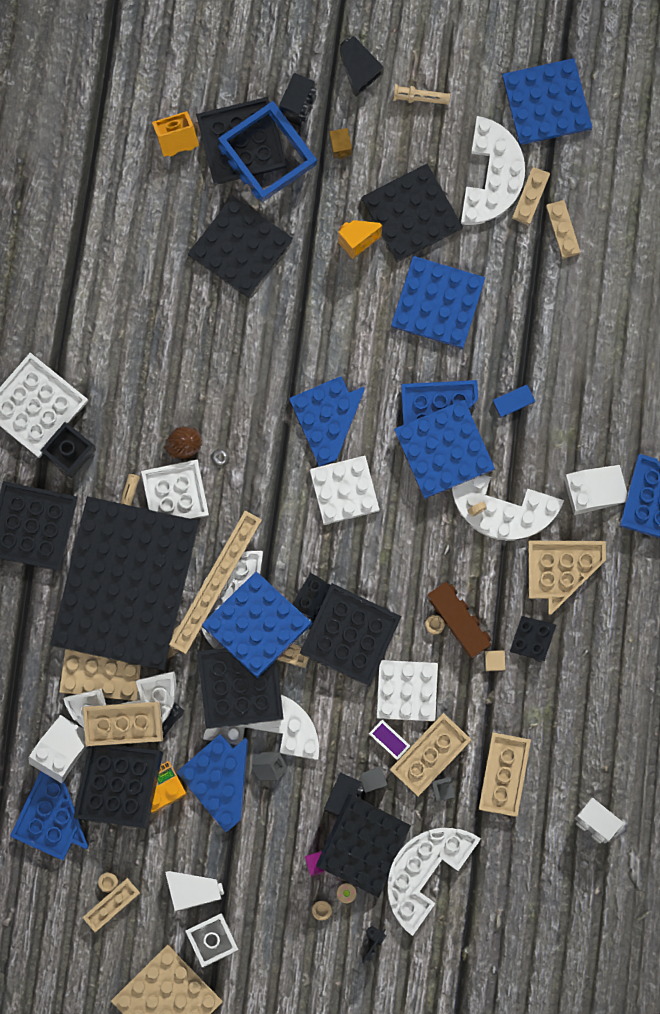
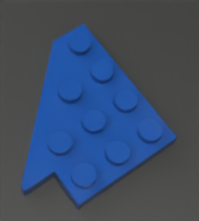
M342 376L289 398L319 467L337 461L365 392V388L361 387L349 393Z
M477 380L401 384L403 425L462 400H465L470 410L478 401Z
M638 454L619 527L660 538V463L656 458Z
M219 734L176 773L222 829L228 832L242 820L248 740L246 738L233 748L223 735Z
M40 771L10 835L12 838L63 861L72 843L88 850V844L80 822L74 818L75 808L65 780L63 783H60Z

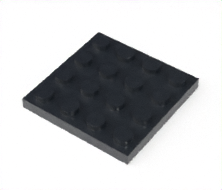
M269 97L196 114L214 185L239 180L241 175L237 169L234 170L228 162L230 159L227 155L221 154L220 149L217 147L218 138L269 104ZM269 114L228 141L253 176L286 168L276 124Z
M428 163L361 197L373 221L382 225V237L396 263L463 229L461 222Z
M232 195L189 251L188 256L249 298L293 241V238Z
M3 481L0 491V559L61 572L78 497Z
M332 583L299 654L369 687L402 616Z
M225 648L197 651L206 729L284 720L277 660L256 678Z
M112 744L89 746L74 818L83 821L147 829L163 752Z
M348 794L316 863V867L379 897L389 876L394 859L401 850L411 825L352 794Z

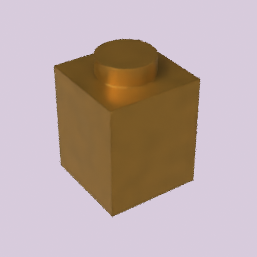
M348 128L329 131L333 157L345 159L352 155Z

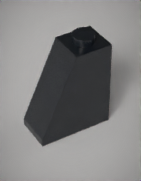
M352 36L350 39L346 38L341 43L340 56L353 94L357 97L384 73V66L355 36Z

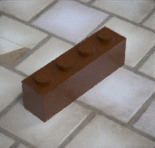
M444 582L427 594V599L439 616L443 618L444 623L472 660L491 646V638L486 631L482 632L478 627L480 625L478 619L474 615L471 617L468 613L469 607L465 601L458 599L456 596L458 592L455 587Z

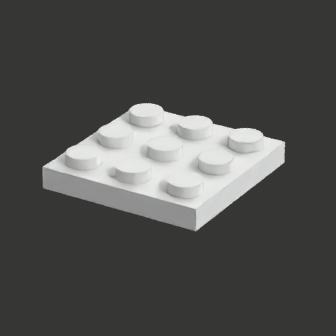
M366 456L310 469L324 525L380 511Z
M198 460L141 471L149 510L190 519L209 516Z
M382 660L379 665L377 719L435 722L438 663Z

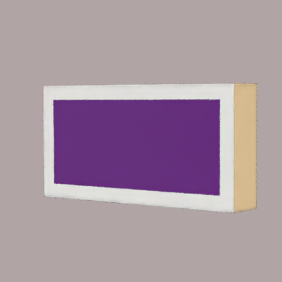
M383 720L369 733L397 761L411 747Z

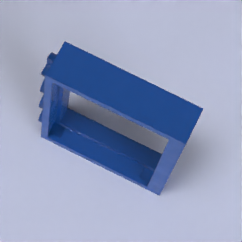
M274 101L218 138L217 147L220 149L221 154L227 155L230 159L228 161L230 166L234 170H238L241 174L239 177L242 182L250 186L252 189L250 192L253 197L255 196L262 203L317 165L315 156ZM269 114L304 160V163L263 190L228 141Z

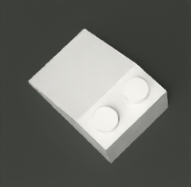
M620 465L582 470L566 474L564 478L574 515L626 502L628 493Z
M60 715L30 754L29 764L58 782L63 783L87 747L85 731L80 726Z

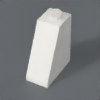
M171 871L165 872L175 911L222 900L221 895H224L222 883L218 884L216 879Z

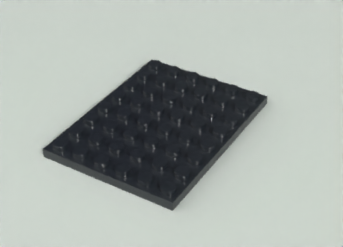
M87 496L51 646L165 671L170 651L169 644L173 638L200 521Z

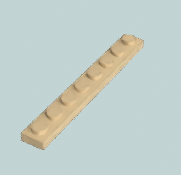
M244 511L169 644L171 647L187 655L202 628V624L208 618L260 526L262 519Z

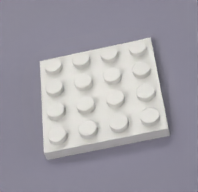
M29 353L0 387V427L40 458L42 456L41 448L64 422L69 424L87 404L88 399L33 354Z

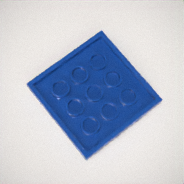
M575 58L502 74L519 145L592 130Z
M413 256L391 327L463 349L485 277Z
M465 400L394 429L424 499L495 470Z
M256 571L202 624V627L258 678L312 625V622Z

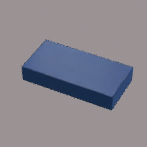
M525 385L494 399L492 402L500 418L535 403V399L528 385Z

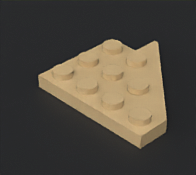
M528 541L529 599H548V615H552L606 561V541Z

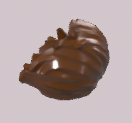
M176 428L171 432L168 439L165 440L166 446L164 449L167 450L171 458L188 459L201 449V435L196 428Z

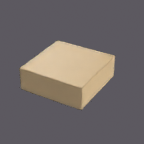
M485 651L486 671H505V651Z

